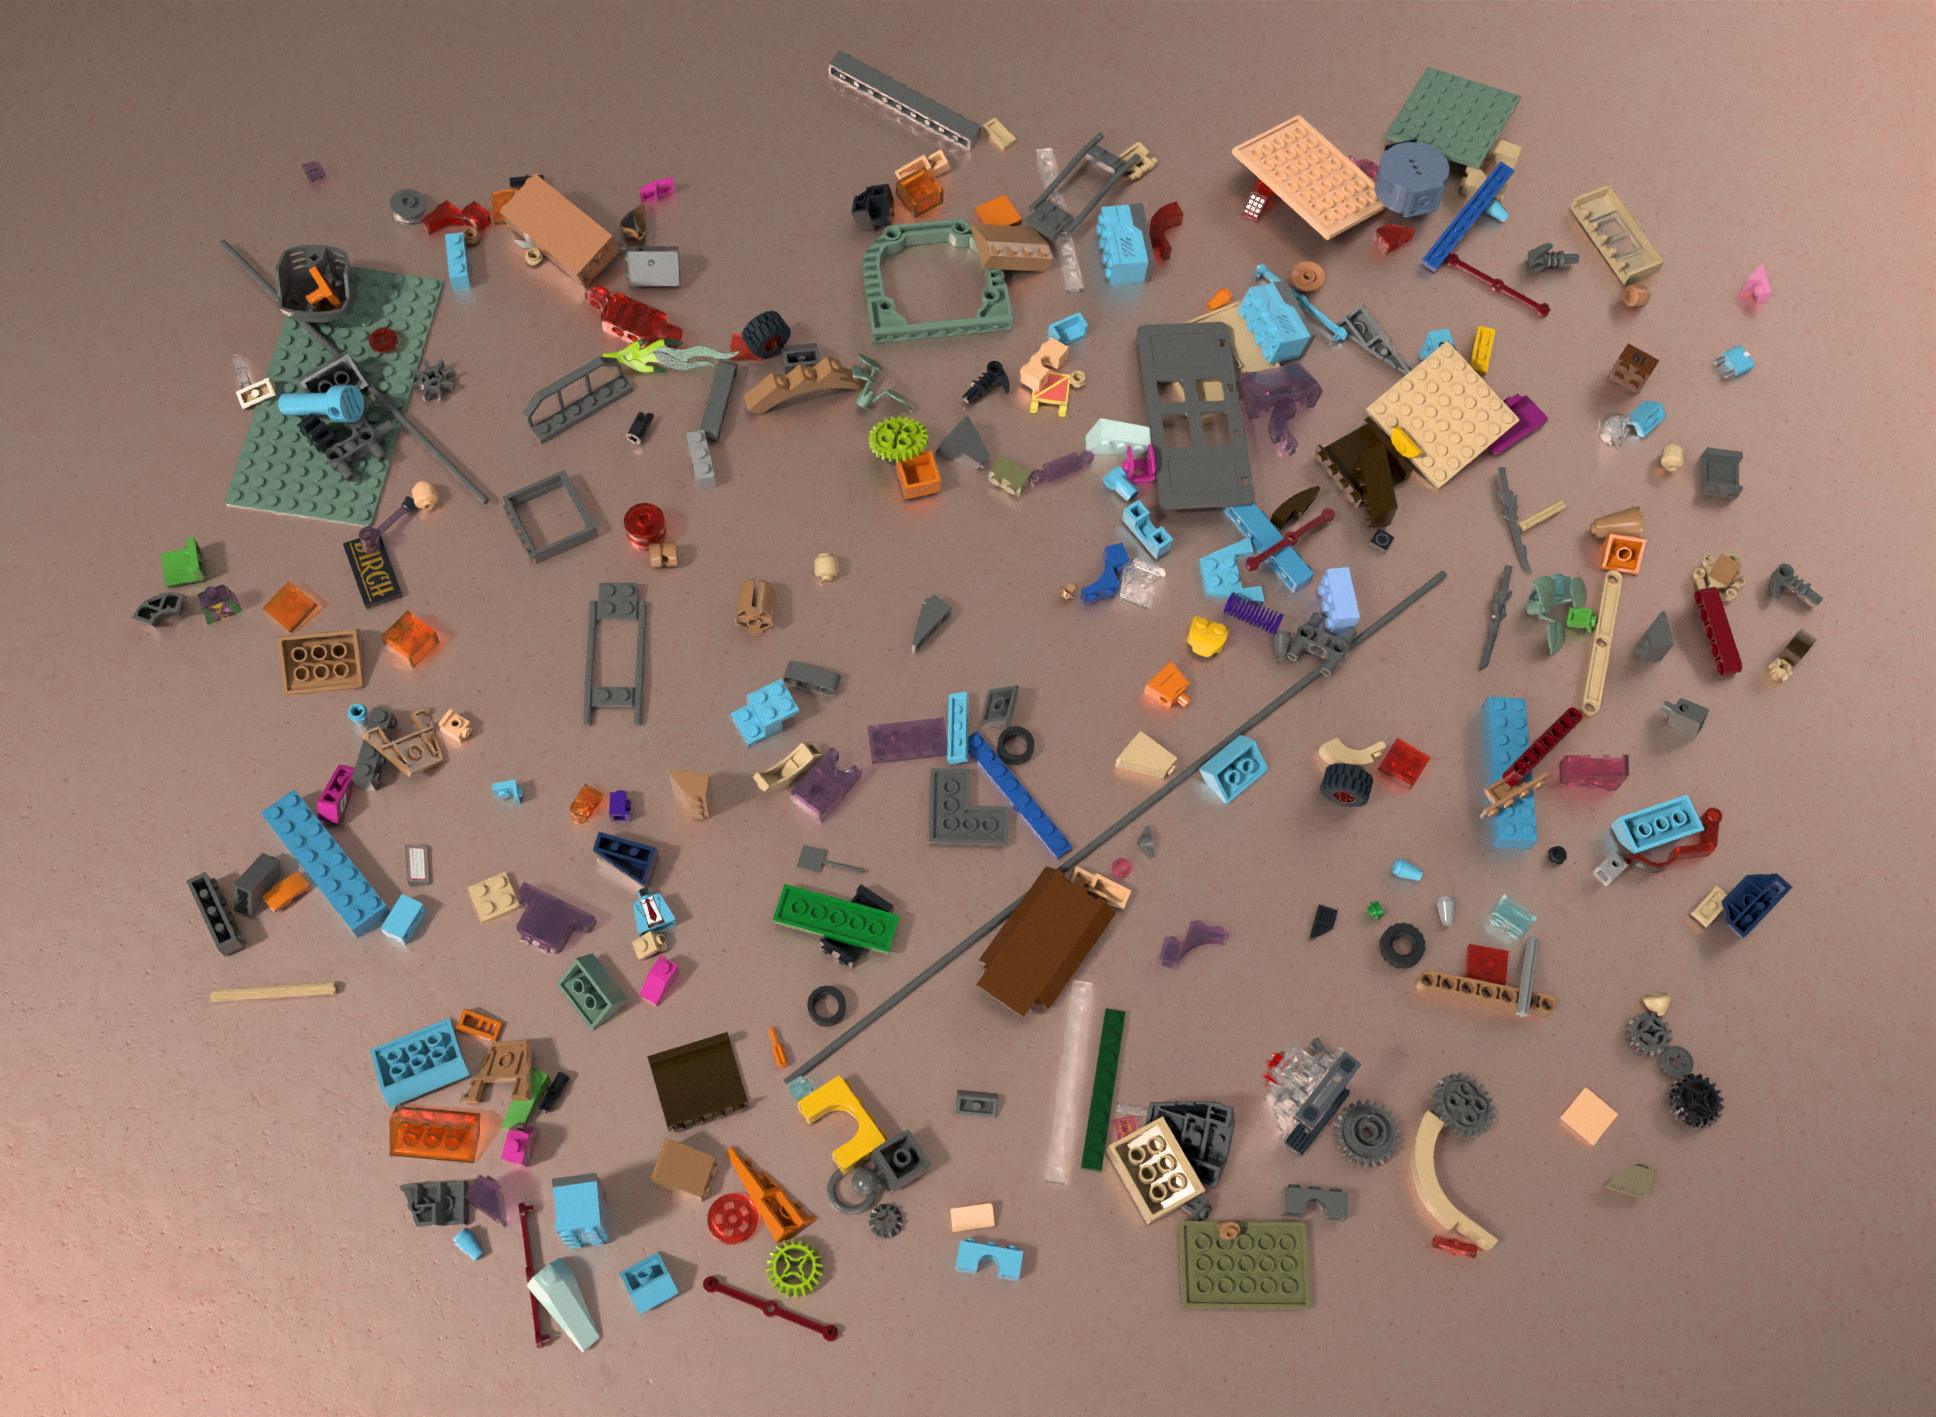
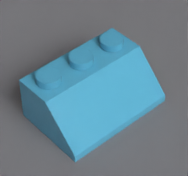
M1239 735L1199 768L1206 784L1226 804L1269 770L1255 740L1243 735Z

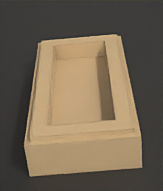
M996 118L982 125V130L1003 151L1017 142V138Z

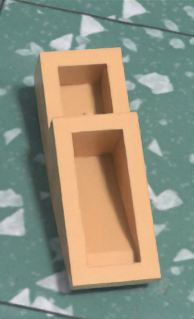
M939 150L927 158L925 155H922L895 171V174L901 185L907 186L939 176L949 171L951 167L942 150Z
M1077 866L1072 870L1068 878L1072 883L1076 881L1087 888L1088 893L1096 899L1100 897L1108 905L1121 909L1125 907L1131 890L1097 873L1093 875Z

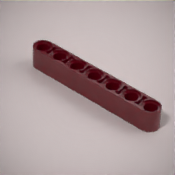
M1570 707L1502 774L1504 782L1510 786H1516L1582 720L1581 712L1574 707Z

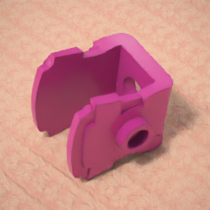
M1148 444L1146 459H1133L1131 446L1127 447L1126 458L1122 463V467L1126 472L1127 479L1133 484L1152 483L1155 479L1156 463L1154 447L1151 444ZM1141 468L1143 470V474H1135L1134 469Z

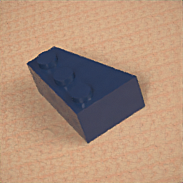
M598 832L592 850L597 856L643 888L649 885L659 855V851L655 847Z

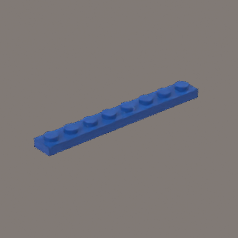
M1500 161L1422 259L1421 263L1436 272L1510 179L1515 170Z
M976 731L971 734L968 742V753L1055 859L1058 860L1073 849L1070 842L979 732Z

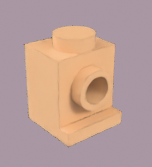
M449 709L438 724L441 732L460 743L472 731L470 722L454 713L451 709Z

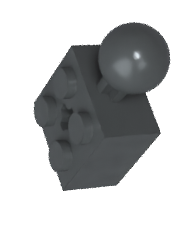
M908 1129L873 1150L870 1159L876 1169L863 1168L856 1171L851 1181L852 1188L861 1196H869L877 1190L879 1181L883 1179L893 1193L927 1173L931 1163Z

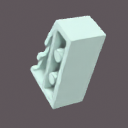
M1102 418L1097 421L1085 436L1087 455H1126L1128 446H1131L1133 455H1143L1148 449V444H1151L1150 427Z

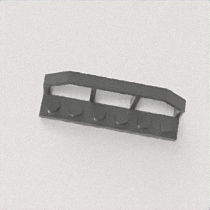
M597 357L538 391L523 411L526 425L540 444H543L632 392L633 386L623 375L621 364L617 358ZM602 366L614 367L618 377L592 392L589 373ZM582 378L585 392L588 395L564 408L560 390ZM554 394L560 411L533 426L532 415L543 400Z

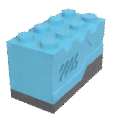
M1143 203L1102 207L1101 214H1098L1099 225H1096V233L1101 238L1099 239V248L1104 252L1102 254V262L1106 264L1105 277L1109 278L1110 285L1151 281L1155 258Z
M1285 280L1250 287L1238 308L1239 315L1243 320H1247V329L1250 333L1255 334V343L1258 347H1262V355L1268 365L1304 357L1317 335Z
M597 1173L553 1178L552 1187L556 1212L555 1227L557 1234L565 1242L566 1247L580 1249L585 1244L602 1246L605 1244L604 1242L610 1241L606 1191Z

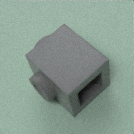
M1613 852L1592 873L1608 886L1628 865L1620 855Z

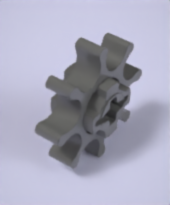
M424 359L425 369L423 371L411 370L413 377L419 378L417 382L410 384L413 391L424 389L421 393L424 401L427 400L431 393L438 394L439 400H443L441 393L443 389L455 390L454 383L447 381L449 378L456 376L453 368L443 371L442 369L445 367L443 359H440L438 365L433 367L429 366L428 361Z

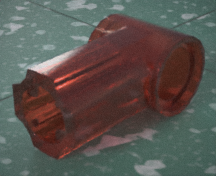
M1711 807L1699 817L1705 829L1700 832L1699 845L1707 849L1717 847L1719 822L1722 820L1721 811Z

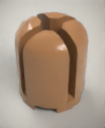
M749 579L740 585L735 617L737 627L739 624L741 627L746 628L747 633L753 634L763 633V630L770 626L772 628L776 595L772 584L759 579L756 607L755 579Z

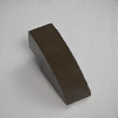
M1321 487L1308 488L1287 499L1274 511L1270 522L1280 530L1285 527L1291 518L1298 522L1317 498Z
M1801 628L1778 656L1795 667L1817 639Z

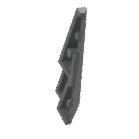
M1365 303L1360 304L1336 323L1338 327H1342L1347 331L1349 339L1354 340L1361 347L1390 364L1394 369L1399 370L1405 375L1412 371Z

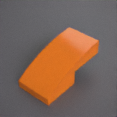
M297 871L275 885L262 896V899L275 913L291 904L293 898L308 891L310 884Z

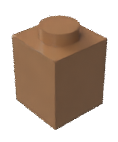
M1721 554L1708 576L1728 587L1731 581L1736 582L1741 572L1738 570L1742 564Z

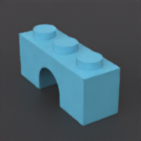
M463 232L445 234L449 278L453 290L470 289V274L467 266L468 255Z
M1137 500L1124 509L1122 520L1154 558L1157 559L1171 550L1173 539L1162 526L1158 529L1153 526L1149 517L1150 512L1140 500Z
M965 1238L964 1241L960 1240L955 1270L976 1273L978 1263L984 1258H991L998 1265L997 1277L1018 1281L1023 1251H1019V1248L1015 1246L1001 1248L998 1247L997 1243L985 1242L984 1245L978 1244L977 1240Z

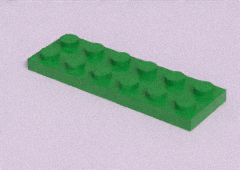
M784 884L772 922L889 955L900 915Z

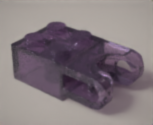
M833 747L825 753L790 792L791 802L819 824H822L846 797V794L858 782L863 773V769L857 765H853L847 771L837 770L835 764L839 760V751Z

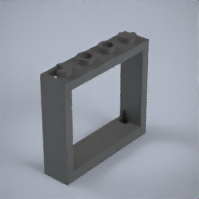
M565 470L503 496L505 502L503 509L507 515H511L512 519L510 521L513 528H518L520 532L518 537L522 544L526 543L528 547L526 552L530 559L534 558L536 564L598 537L596 527ZM563 487L585 529L536 550L514 507Z

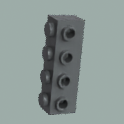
M373 707L366 731L379 726L389 742H392L393 731L397 727V718L391 710ZM363 739L352 781L356 788L376 791L377 785L381 781L382 768L387 758L365 739Z
M203 872L187 880L186 882L220 953L226 956L243 948L240 940L244 938L238 928L235 929L233 923L236 921L232 913L226 911L225 906L228 904L223 894L219 895L217 891L220 887L215 877L211 879L206 872Z

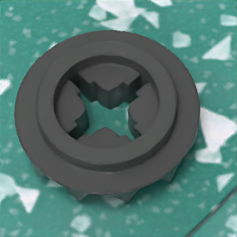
M1671 1046L1662 1053L1660 1064L1663 1066L1664 1072L1670 1074L1671 1077L1680 1079L1681 1076H1687L1691 1073L1693 1058L1686 1049L1680 1046ZM1678 1057V1063H1680L1681 1065H1678L1676 1068H1674L1675 1066L1672 1060Z
M889 1203L880 1204L872 1210L869 1217V1225L872 1232L878 1237L891 1238L901 1230L903 1217L897 1207ZM886 1212H888L889 1219L895 1222L888 1223L886 1229H884L883 1222L878 1219L884 1218Z

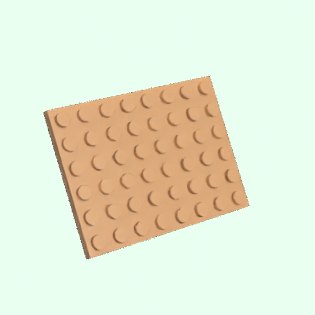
M1300 115L1233 148L1232 154L1327 240L1386 208L1376 197L1374 191L1375 182Z

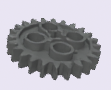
M1452 1073L1450 1076L1446 1075L1437 1082V1086L1433 1088L1435 1093L1432 1094V1097L1436 1100L1432 1102V1105L1437 1106L1434 1113H1440L1441 1116L1438 1120H1444V1127L1449 1125L1451 1133L1456 1130L1458 1137L1463 1134L1465 1139L1470 1136L1473 1139L1477 1136L1480 1137L1494 1123L1492 1118L1495 1117V1114L1491 1111L1495 1107L1489 1105L1493 1100L1486 1097L1489 1092L1482 1091V1084L1476 1085V1079L1471 1082L1469 1075L1463 1078L1462 1073H1459L1457 1076L1455 1073Z

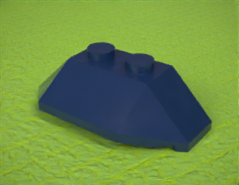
M1777 873L1746 875L1721 901L1727 926L1744 939L1790 891L1792 886Z

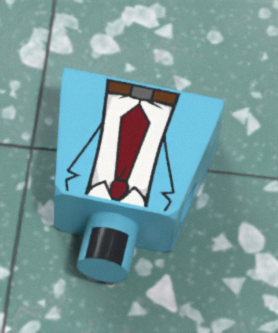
M648 887L642 888L637 892L640 900L634 902L633 907L640 937L649 931L661 932L677 926L674 915L660 893L651 895Z

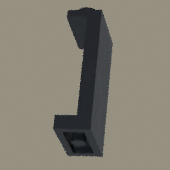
M862 884L857 888L856 895L851 900L853 903L893 913L894 905ZM826 937L821 938L819 941L820 950L827 956L832 955L837 958V962L844 967L849 966L853 968L866 950V948Z

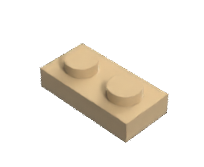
M1716 886L1691 915L1707 927L1723 910L1721 901L1727 894Z

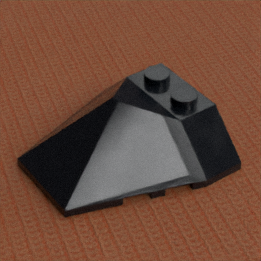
M1215 1101L1151 1102L1145 1126L1163 1117L1200 1182L1217 1187L1230 1151L1236 1122L1234 1107Z

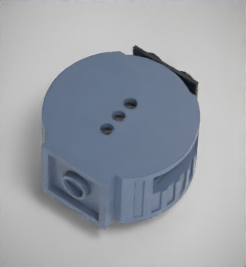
M1417 139L1385 145L1374 184L1376 197L1385 207L1394 212L1402 213L1406 218L1438 211L1449 175V163L1438 149L1426 143H1417Z

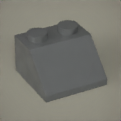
M1661 611L1635 645V655L1638 656L1639 663L1661 661L1674 644L1665 611Z

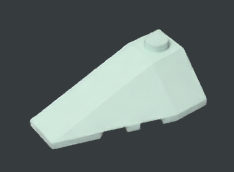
M560 1258L548 1264L530 1280L527 1287L582 1352L600 1338L576 1278Z

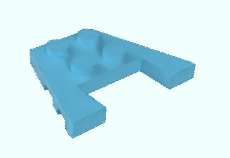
M1250 537L1200 558L1199 566L1206 595L1229 599L1231 593L1234 592L1236 593L1235 597L1239 594L1238 599L1243 596L1241 601L1247 598L1245 602L1250 599V601L1257 602L1260 605L1264 604L1265 600L1261 586L1242 588L1236 557L1253 555L1254 551Z

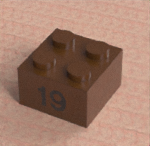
M1628 343L1609 373L1608 378L1639 394L1659 360Z

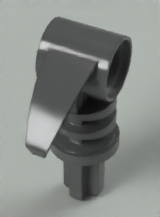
M1551 243L1540 245L1527 253L1530 270L1534 272L1541 271L1545 267L1550 266L1563 268L1564 264H1578L1579 255L1564 254L1563 250L1557 253L1551 252L1550 254L1548 251L1553 247Z
M1783 563L1773 572L1770 582V591L1773 598L1778 599L1781 586H1785L1787 589L1791 587L1792 593L1796 591L1799 599L1803 596L1816 606L1823 600L1822 596L1809 588L1811 583L1804 584L1803 579L1798 580V575L1793 576L1794 569L1791 565Z

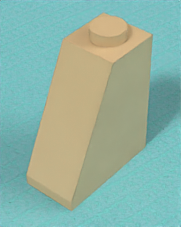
M1139 731L1118 756L1115 766L1164 779L1167 774L1171 775L1175 771L1177 757Z

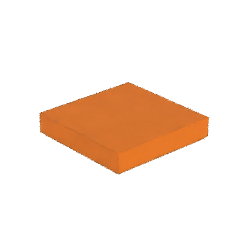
M1005 194L975 207V212L983 224L1016 226L1022 223V218Z

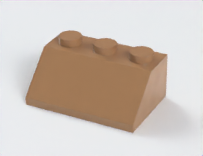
M670 769L669 775L673 794L687 813L696 819L709 818L713 800L710 774Z

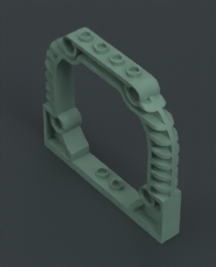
M949 219L891 225L884 229V235L877 238L868 247L862 261V274L872 344L1012 330L1013 315L1003 269H984L987 287L982 292V306L976 312V318L949 319L947 321H931L907 325L906 318L895 311L894 300L890 297H885L880 265L886 255L900 253L905 246L949 242L957 248L970 247L978 254L969 222L964 219Z

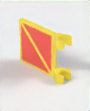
M1049 372L1048 381L1040 391L1033 390L1030 412L1037 413L1039 402L1060 405L1058 416L1066 417L1070 385L1069 378L1071 375Z

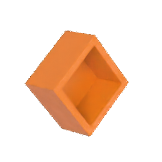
M932 450L920 452L919 456L913 455V460L906 458V462L902 459L898 463L896 462V472L905 500L940 492L941 479Z

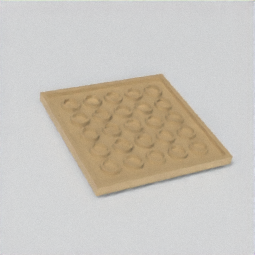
M1448 341L1365 410L1390 438L1394 428L1399 426L1422 452L1409 459L1437 490L1520 420Z

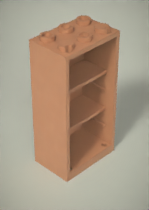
M536 173L526 180L523 187L517 190L511 200L505 203L499 211L511 229L542 252L543 255L584 288L594 280L620 251L614 237Z

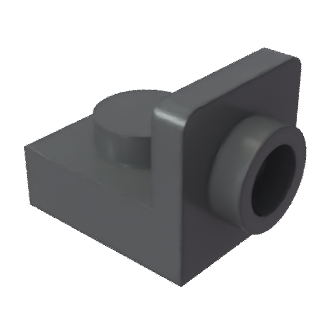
M1201 1194L1180 1206L1181 1209L1192 1215L1196 1221L1206 1220L1212 1210L1209 1200Z

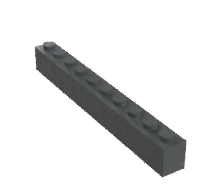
M839 51L828 64L829 75L969 151L981 137V126L910 89L905 84L897 82L890 76L884 75L877 69L869 67L864 62L856 60L849 54Z

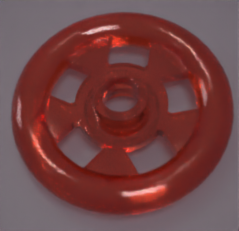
M730 1193L719 1197L711 1205L707 1215V1225L712 1236L719 1242L728 1245L740 1244L749 1239L755 1232L758 1224V1212L754 1203L746 1196L737 1193ZM733 1202L734 1208L725 1210L724 1204ZM742 1206H745L749 1212L745 1216L739 1210ZM716 1215H723L722 1224H716ZM735 1216L737 1220L734 1223H730L729 1218ZM743 1222L748 1224L744 1232L738 1229ZM724 1228L733 1230L732 1236L723 1234Z

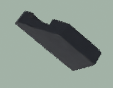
M1318 905L1309 940L1332 931L1338 910Z

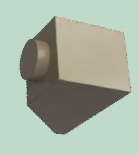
M1636 1164L1604 1182V1187L1645 1199L1651 1195L1655 1171L1648 1169L1649 1167L1644 1164Z

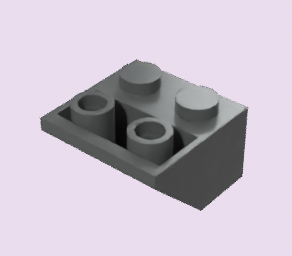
M817 343L781 347L785 376L799 364L813 368L821 361Z

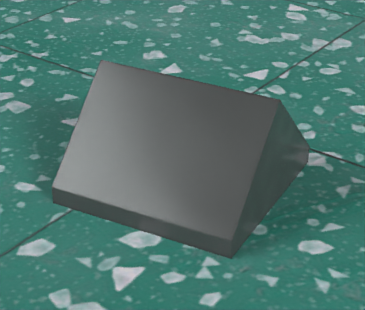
M1014 685L989 690L980 724L1000 730L1009 728L1018 698L1019 686Z

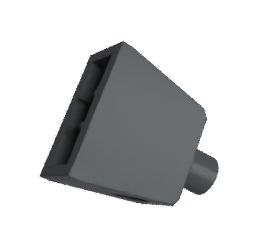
M1680 698L1676 705L1665 701L1660 709L1670 715L1667 724L1692 741H1694L1703 727L1709 709L1683 698Z

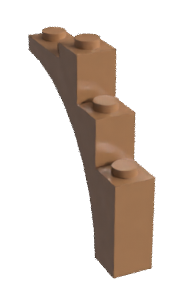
M826 356L813 368L799 364L786 376L773 372L746 393L744 399L748 411L763 414L778 403L799 394L828 388H849L860 391L864 385L862 379L853 378L852 370L842 367L838 359Z

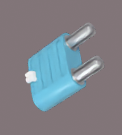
M1740 345L1723 352L1720 357L1713 360L1714 365L1723 362L1729 369V371L1723 374L1725 379L1731 376H1738L1754 368V362L1750 358V354Z

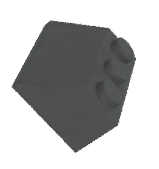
M347 350L299 377V382L306 393H327L329 388L334 385H353L359 390L368 386Z

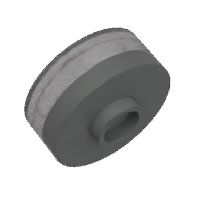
M403 189L393 194L390 199L391 215L399 224L413 226L425 219L427 214L426 200L418 191Z

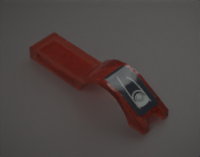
M1713 842L1675 847L1669 853L1668 860L1663 863L1651 862L1643 857L1640 852L1636 854L1629 853V858H1624L1628 866L1641 871L1658 873L1664 871L1675 860L1707 857L1716 849Z

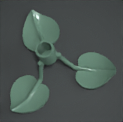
M858 353V358L869 365L872 372L869 374L861 367L853 366V378H861L867 381L865 388L861 391L855 402L862 408L867 409L872 401L876 403L879 398L887 394L906 405L912 413L913 409L909 401L891 389L884 390L876 397L874 396L875 392L868 387L870 383L878 385V381L873 376L876 370L882 372L883 368L876 361Z
M1542 576L1532 581L1536 587L1539 600L1529 601L1527 612L1529 615H1539V619L1551 622L1548 625L1547 631L1550 656L1555 655L1563 646L1565 632L1561 623H1556L1555 619L1547 617L1545 614L1549 613L1550 606L1553 604L1573 601L1574 608H1582L1585 605L1587 591L1584 581L1580 577L1573 578L1570 583V594L1572 597L1553 601V596L1556 592V585L1552 577Z

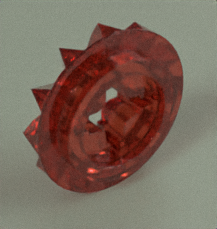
M390 328L376 329L369 336L370 347L374 352L377 351L380 354L383 352L389 353L390 350L395 349L396 345L399 344L396 332ZM381 337H383L386 340V345L382 343Z

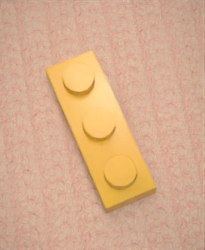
M1478 326L1469 365L1478 375L1486 376L1496 330L1483 326Z

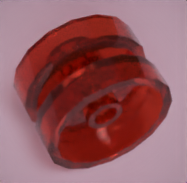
M639 503L632 506L626 512L624 526L627 540L631 546L637 550L649 551V544H663L667 536L664 513L659 507L651 503Z

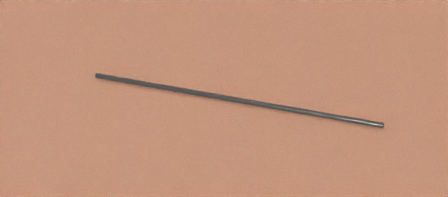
M221 240L219 245L278 302L277 291L225 240ZM298 321L333 357L340 354L309 322ZM364 377L368 384L365 388L484 505L487 504L489 498Z

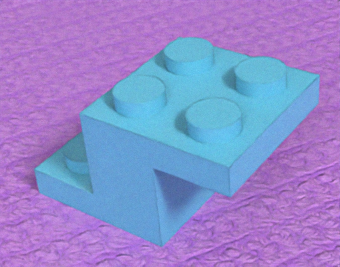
M779 679L748 694V705L730 714L747 746L751 747L783 731L782 721L798 714L799 709L782 679Z

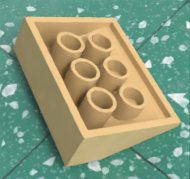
M1163 1117L1112 1143L1106 1150L1147 1225L1166 1216L1205 1192L1203 1185Z

